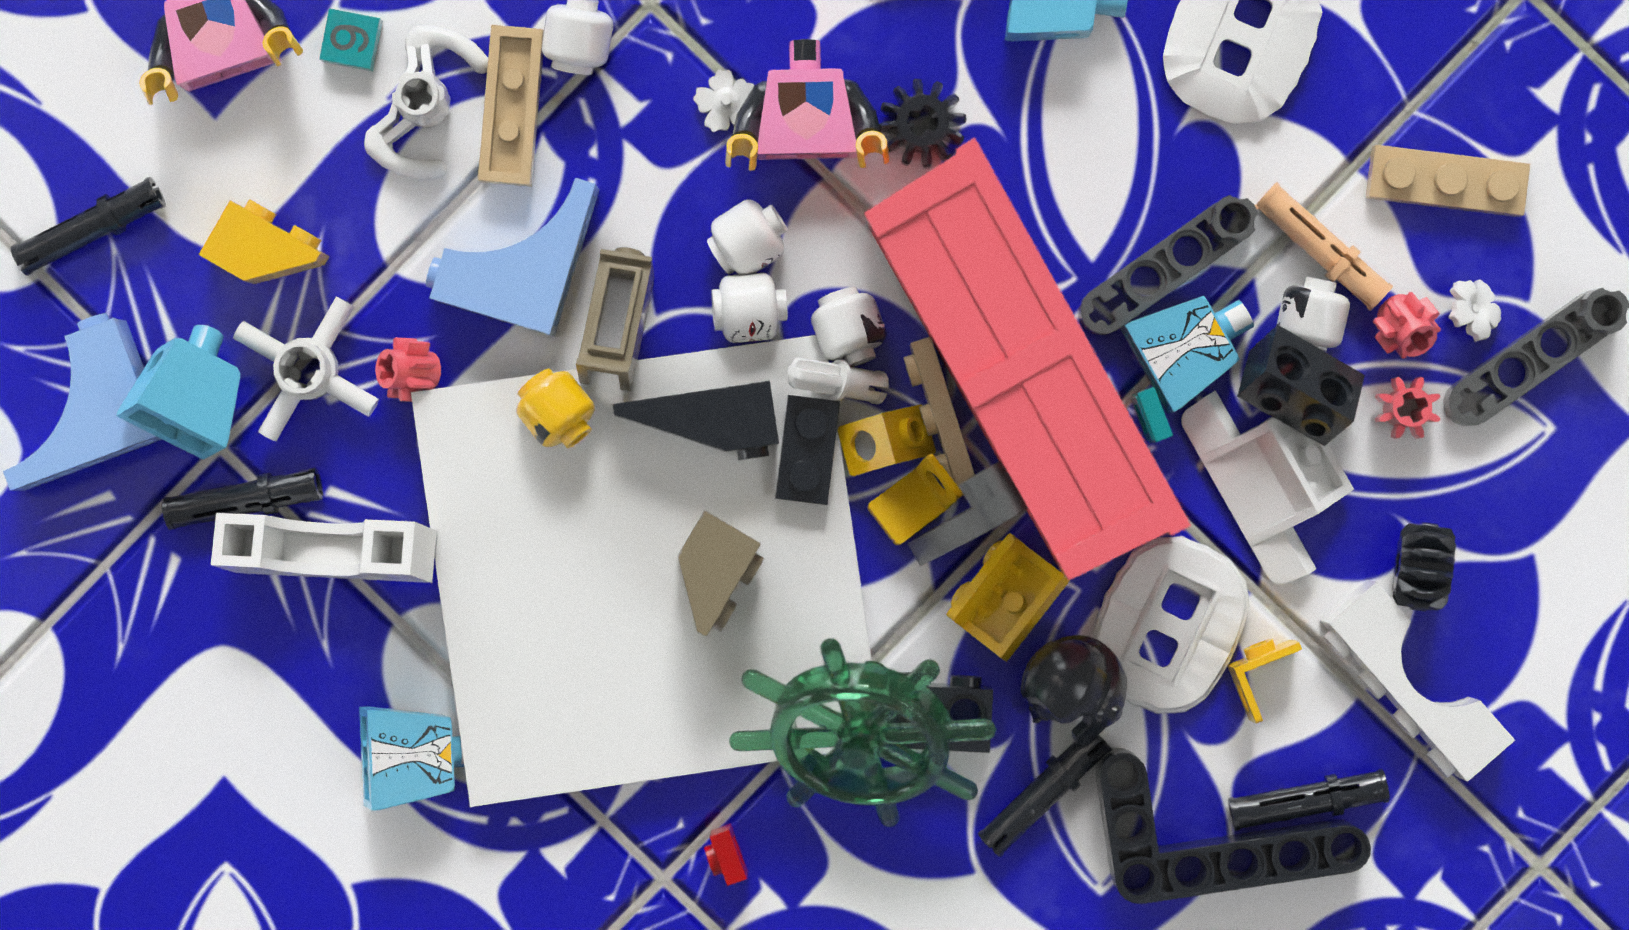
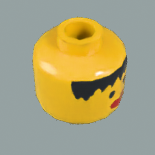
M550 368L545 369L527 381L518 391L517 395L521 399L516 408V413L537 441L544 447L549 448L563 443L569 449L582 441L591 432L592 429L588 425V421L594 414L595 404L569 372L560 371L553 373Z

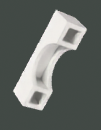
M216 513L211 565L231 572L245 574L432 583L437 531L417 522L365 520L361 523L335 524L297 521L267 515Z
M1366 580L1320 620L1329 630L1323 636L1325 641L1343 660L1351 655L1364 670L1358 675L1359 680L1377 699H1380L1385 694L1398 709L1392 715L1394 720L1412 739L1420 734L1432 748L1426 756L1446 778L1454 773L1456 777L1468 782L1515 741L1480 700L1466 697L1453 702H1432L1424 698L1413 688L1405 675L1401 659L1403 639L1411 620L1376 581Z

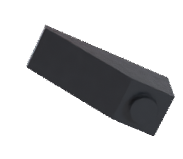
M770 381L612 404L614 416L724 452L737 451L738 461L769 456L768 446L779 444Z

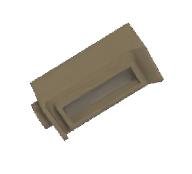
M619 247L615 251L600 250V260L580 352L576 361L579 383L590 385L593 371L618 375L620 389L631 392L655 279L652 257L645 256L639 250L628 247Z

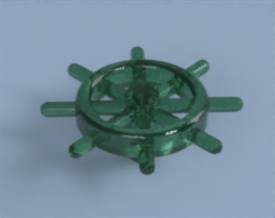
M828 638L820 645V653L824 665L800 673L786 685L755 669H748L742 674L741 682L746 689L775 703L770 729L733 732L729 738V745L734 751L739 752L773 750L784 770L797 781L786 795L787 802L792 807L797 808L804 805L817 793L844 803L875 806L880 822L885 827H893L900 820L896 803L918 797L934 785L963 800L969 801L976 797L978 788L972 780L946 768L949 761L951 743L989 740L994 737L996 726L988 719L951 720L943 703L927 688L940 673L939 664L935 660H924L907 676L901 672L889 669L876 661H865V663L847 662L840 643L836 639ZM838 701L841 713L823 703ZM898 714L910 721L908 723H890ZM800 716L820 727L798 728L795 720ZM927 743L926 748L921 754L902 745ZM814 748L832 749L826 755H823ZM880 758L896 766L883 768Z

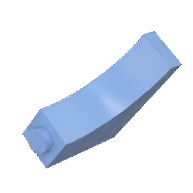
M575 178L570 193L555 216L535 234L512 246L487 252H464L444 248L442 258L434 257L428 270L426 287L432 288L430 299L555 337L600 189L594 183Z
M107 313L98 314L78 322L79 331L65 336L71 363L70 390L65 409L56 428L42 446L27 459L3 471L10 491L31 489L162 440L116 416L118 409L144 369L127 321L116 318L109 319Z

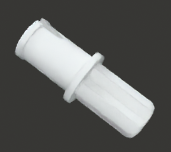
M797 357L791 365H788L786 373L789 376L788 384L792 388L827 394V397L834 401H840L846 397L868 401L872 404H880L886 398L887 393L874 391V388L869 386L889 387L888 377L885 372L850 367L845 360H835L832 363Z

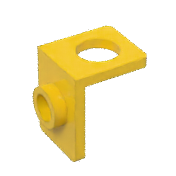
M919 404L884 412L839 426L837 431L849 474L856 476L894 464L926 457L930 453L935 454L936 449L933 438L927 435L919 407L923 405ZM860 431L868 432L875 441V454L869 461L861 458L856 451L855 440Z
M930 453L913 471L868 504L867 509L895 545H901L948 510L963 493L937 458ZM934 475L941 481L944 488L937 482Z
M1272 638L1243 649L1246 657L1228 664L1227 667L1246 715L1251 722L1257 724L1262 722L1263 718L1245 672L1302 650L1299 641L1291 639L1275 645Z

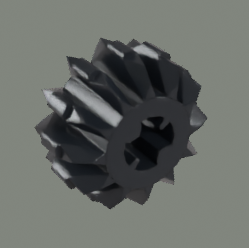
M914 79L912 84L913 97L911 98L902 87L897 86L893 89V95L901 107L887 102H883L880 111L885 116L895 119V121H885L879 124L883 135L897 134V136L888 141V152L891 154L903 145L906 150L902 156L901 164L905 166L910 165L914 152L921 153L922 167L924 169L930 168L932 165V150L945 162L951 158V153L943 140L953 145H961L964 136L948 127L965 124L967 120L966 115L963 113L948 114V111L958 104L959 97L953 94L948 96L943 102L938 100L943 88L941 82L936 81L932 86L930 95L923 94L922 80ZM922 112H926L931 115L930 124H936L937 128L935 131L926 129L922 136L913 133L914 123L908 124L907 120L909 117L918 119Z
M1422 522V524L1409 523L1401 530L1395 556L1392 586L1393 598L1397 605L1409 607L1410 610L1426 612L1428 610H1440L1448 603L1456 560L1455 535L1452 529L1439 527L1438 524Z

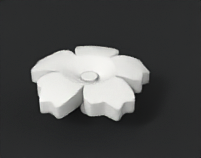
M718 69L715 76L708 80L711 89L697 88L696 95L693 98L694 102L698 105L700 113L709 112L704 125L710 128L712 132L719 130L727 131L730 121L735 125L736 115L754 84L746 83L743 79L737 80L733 86L731 71Z
M1470 280L1453 283L1450 293L1457 301L1451 304L1452 312L1449 315V319L1453 321L1455 327L1467 324L1466 332L1473 336L1475 342L1489 338L1491 329L1496 328L1498 322L1501 321L1500 307L1495 303H1491L1495 300L1494 293L1481 280L1474 281V283Z

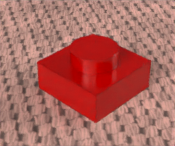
M731 823L711 830L709 838L712 844L705 846L704 850L713 875L723 874L727 886L746 880L748 869Z

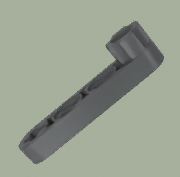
M1231 195L1220 199L1090 291L1081 300L1078 308L1082 326L1096 335H1107L1121 328L1236 245L1250 237L1255 231L1254 220L1258 215L1255 205L1248 198L1238 199ZM1223 208L1229 214L1236 210L1241 214L1242 219L1237 223L1239 233L1234 234L1231 230H1225L1221 226L1222 216L1220 213ZM1204 222L1206 231L1211 230L1212 234L1216 237L1213 241L1220 245V249L1215 252L1213 251L1209 238L1196 227L1198 223ZM1190 237L1199 243L1201 257L1195 265L1183 266L1175 260L1173 246L1179 238ZM1149 267L1157 273L1159 287L1153 295L1141 296L1132 289L1130 278L1135 269ZM1119 281L1124 296L1135 304L1136 308L1129 312L1124 302L1110 313L1111 318L1114 320L1110 325H1107L1103 320L1094 323L1089 316L1095 309L1091 301L1095 298H1098L1102 303L1111 300L1119 294L1111 288V285Z
M1604 288L1590 290L1578 295L1452 384L1446 391L1443 399L1444 410L1447 416L1454 423L1462 426H1473L1486 422L1609 334L1621 330L1627 324L1626 313L1629 308L1627 297L1619 290L1610 292ZM1604 303L1608 310L1602 314L1605 321L1604 325L1594 320L1591 310L1593 304ZM1569 314L1571 322L1579 321L1582 328L1578 331L1586 337L1585 340L1581 342L1577 329L1565 320L1566 315ZM1550 328L1561 330L1567 338L1566 351L1557 358L1546 355L1541 348V337ZM1507 358L1519 360L1525 369L1523 382L1515 388L1505 386L1498 376L1499 366ZM1485 373L1489 386L1501 396V399L1496 402L1494 394H1487L1475 404L1479 411L1476 415L1471 411L1461 413L1457 407L1463 402L1460 392L1464 390L1467 394L1476 393L1487 386L1485 382L1480 380V376Z
M1001 461L958 485L971 508L939 524L907 544L920 566L994 529L1028 508Z

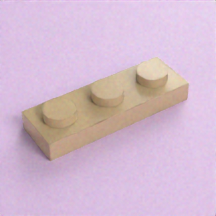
M491 25L478 170L479 182L532 187L543 62V29Z
M1374 145L1371 148L1365 198L1521 217L1525 213L1530 164Z
M928 337L910 343L912 355L905 356L903 359L912 387L922 384L928 404L919 407L927 435L938 434L944 453L935 457L958 486L975 474L932 339Z

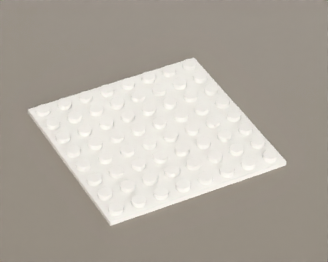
M816 335L637 360L631 392L620 389L618 375L593 371L590 385L579 383L577 369L565 370L574 377L595 404L594 414L588 421V425L592 429L591 432L582 441L569 449L563 443L549 448L541 445L516 413V408L521 399L517 393L535 375L411 392L430 528L437 531L435 565L470 807L884 745L838 431L836 432L828 505L775 499L787 396L795 395L830 400L827 394L795 389L788 384L787 368L795 358L800 357L829 363L821 351ZM770 381L779 444L768 446L769 456L738 461L737 451L724 452L614 416L612 404ZM703 511H707L761 543L756 553L764 558L750 584L746 585L739 581L729 599L736 602L737 606L723 630L720 632L712 627L707 637L697 632L678 559L680 550Z

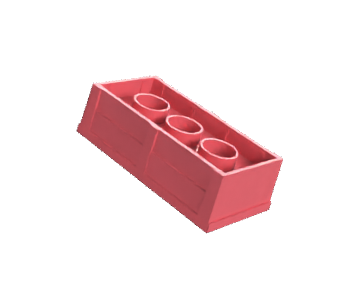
M975 138L957 148L953 157L864 212L872 235L929 337H931L934 346L996 457L1002 462L1028 507L1026 510L1055 563L1068 580L1167 533L1172 536L1191 526Z

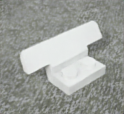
M1216 390L1189 407L1182 415V426L1267 577L1276 584H1286L1307 576L1317 568L1293 526L1319 514L1354 490L1329 444L1323 446L1274 417L1240 434Z

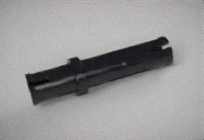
M147 177L144 181L112 197L105 194L97 198L96 205L19 244L12 245V256L17 266L24 263L21 271L26 276H29L34 271L111 232L114 235L125 232L127 224L157 209L166 207L159 187L154 189L153 186L156 185V182L151 177Z
M316 467L278 476L265 473L258 475L257 480L246 483L228 485L186 495L165 497L162 502V513L169 530L215 521L216 513L248 514L263 511L266 515L278 513L280 507L323 500V486Z
M1100 735L1087 746L1076 744L1074 741L1057 758L1052 755L1046 761L1048 767L977 834L1001 858L1004 852L1069 789L1075 792L1082 785L1079 780L1113 749Z
M1378 769L1375 772L1337 778L1336 774L1325 775L1322 782L1281 788L1237 798L1230 797L1228 798V806L1233 828L1235 831H1238L1241 828L1287 821L1331 812L1332 816H1339L1344 814V809L1380 802L1387 803L1390 800L1385 773L1383 769Z

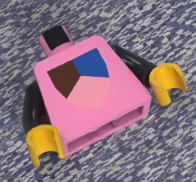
M166 0L164 2L165 14L157 20L149 52L148 71L141 76L139 84L148 105H153L154 95L162 90H165L169 101L174 102L178 99V92L173 83L174 77L178 86L190 92L273 63L276 66H281L280 54L285 49L292 48L297 56L303 53V49L291 33L283 10L271 0Z
M813 39L789 42L790 70L768 71L767 81H761L753 86L736 115L733 135L726 145V166L731 168L732 159L735 156L742 155L750 159V171L755 170L757 166V155L758 160L857 157L859 166L866 168L865 156L876 152L883 156L884 164L889 162L887 140L881 133L876 110L857 82L844 79L842 69H821L820 41Z

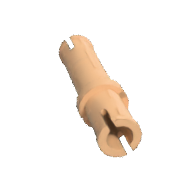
M1278 182L1255 205L1257 210H1260L1289 236L1294 243L1298 244L1328 271L1325 274L1326 278L1331 282L1337 279L1366 305L1369 311L1392 289L1393 285L1391 283H1387L1358 257L1361 252L1354 245L1348 248L1320 223L1315 216L1310 214L1282 189Z

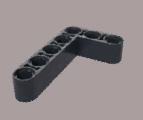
M1113 748L1110 753H1107L1096 764L1095 776L1111 879L1115 888L1124 899L1132 903L1145 904L1351 873L1360 870L1370 857L1371 845L1366 834L1345 820L1335 819L1158 846L1148 776L1142 761L1131 751L1124 748ZM1120 760L1131 762L1134 767L1132 780L1122 787H1115L1109 784L1108 770L1110 766ZM1127 812L1139 814L1142 819L1140 831L1130 838L1118 836L1115 830L1118 818ZM1342 833H1351L1354 838L1352 852L1347 857L1334 858L1331 852L1333 840ZM1290 841L1301 842L1303 847L1301 860L1292 866L1281 865L1279 852L1282 846ZM1240 848L1250 850L1252 855L1250 867L1240 874L1229 872L1227 860L1230 854ZM1188 856L1199 858L1201 870L1196 878L1191 881H1180L1176 878L1175 868L1182 858ZM1135 864L1147 866L1150 871L1149 879L1143 887L1130 889L1124 886L1123 876L1130 866Z

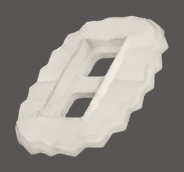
M1181 0L1169 28L1163 53L1167 82L1185 104L1207 116L1232 124L1262 121L1283 106L1309 62L1310 52L1316 41L1317 29L1323 13L1319 0H1267L1270 2L1272 9L1265 26L1260 29L1238 21L1235 18L1234 10L1239 0ZM1222 41H1231L1247 48L1251 52L1250 61L1242 76H1235L1214 65L1213 60Z
M1183 536L1155 538L1133 550L1124 566L1117 572L1111 587L1104 596L1091 638L1097 639L1108 646L1122 662L1127 676L1126 701L1156 714L1186 712L1205 700L1227 668L1243 632L1249 610L1247 582L1229 558L1207 545L1194 542ZM1173 583L1181 584L1197 592L1199 595V602L1192 617L1188 620H1182L1162 609L1161 603L1169 586ZM1150 630H1157L1174 638L1177 642V649L1169 665L1165 667L1158 666L1142 658L1139 654L1140 647Z

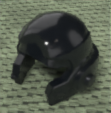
M1072 635L1061 637L1055 641L1051 640L1036 651L1027 663L1023 673L1020 692L1023 699L1029 704L1033 723L1053 720L1064 724L1071 723L1083 716L1082 721L1071 732L1076 744L1087 746L1106 727L1113 725L1121 717L1126 700L1127 676L1120 659L1104 643L1089 636Z

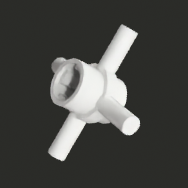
M336 296L312 338H297L286 344L281 343L245 321L238 326L233 339L274 362V376L279 387L282 389L261 425L259 433L273 441H277L300 400L317 399L327 393L368 417L373 413L379 399L338 376V361L330 349L353 310V305ZM298 357L303 360L314 358L320 361V370L315 371L307 386L298 381L301 377V372L298 368L293 367Z

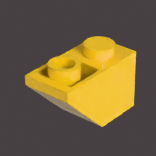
M251 199L247 201L245 207L231 200L228 202L198 254L241 280L252 284L324 266L330 257L317 249L322 240L296 225L288 233L272 224L277 214Z

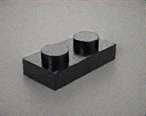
M795 395L787 396L775 499L828 505L840 401Z

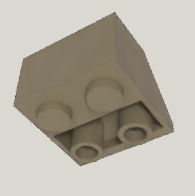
M703 511L678 554L697 632L706 637L712 627L720 632L723 630L737 606L736 602L729 599L739 581L746 585L750 584L764 560L762 556L756 553L761 543L707 511Z

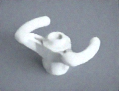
M419 25L414 27L407 35L405 49L408 54L409 66L406 72L399 77L396 91L392 93L393 102L389 114L366 132L364 140L366 153L382 167L400 176L419 180L444 177L447 172L446 164L441 160H417L402 156L392 149V143L415 126L429 128L441 123L449 113L451 98L446 86L435 76L431 50L437 46L447 48L462 57L475 72L480 74L486 73L488 67V57L476 43L459 32L441 26ZM422 62L423 71L419 72V71H420V63ZM400 115H402L404 119L398 123Z

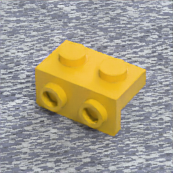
M1009 533L1003 541L999 540L989 548L983 558V567L972 581L965 582L957 589L952 597L951 608L946 616L1007 662L1070 580L1017 537Z

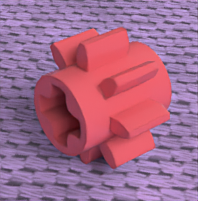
M1409 292L1407 295L1398 294L1392 296L1380 306L1377 318L1373 320V323L1379 329L1375 339L1387 354L1396 350L1402 359L1406 358V356L1416 357L1422 355L1436 342L1437 333L1440 332L1441 328L1434 320L1440 313L1427 297L1419 301L1413 292Z
M395 337L393 339L394 349H385L379 354L375 368L376 378L381 387L388 388V398H399L403 402H412L411 392L431 390L438 385L441 377V363L438 356L434 352L429 351V342L417 341L414 338Z
M1400 377L1392 378L1391 386L1394 391L1390 394L1380 393L1375 395L1374 398L1383 403V413L1375 418V422L1388 421L1393 425L1391 438H1400L1407 427H1409L1415 439L1423 438L1424 430L1421 425L1426 421H1440L1441 418L1437 414L1432 413V402L1437 401L1440 398V394H1427L1421 390L1424 385V378H1415L1411 382L1410 388L1405 387ZM1404 399H1414L1417 403V408L1411 411V417H1400L1397 408L1404 404Z

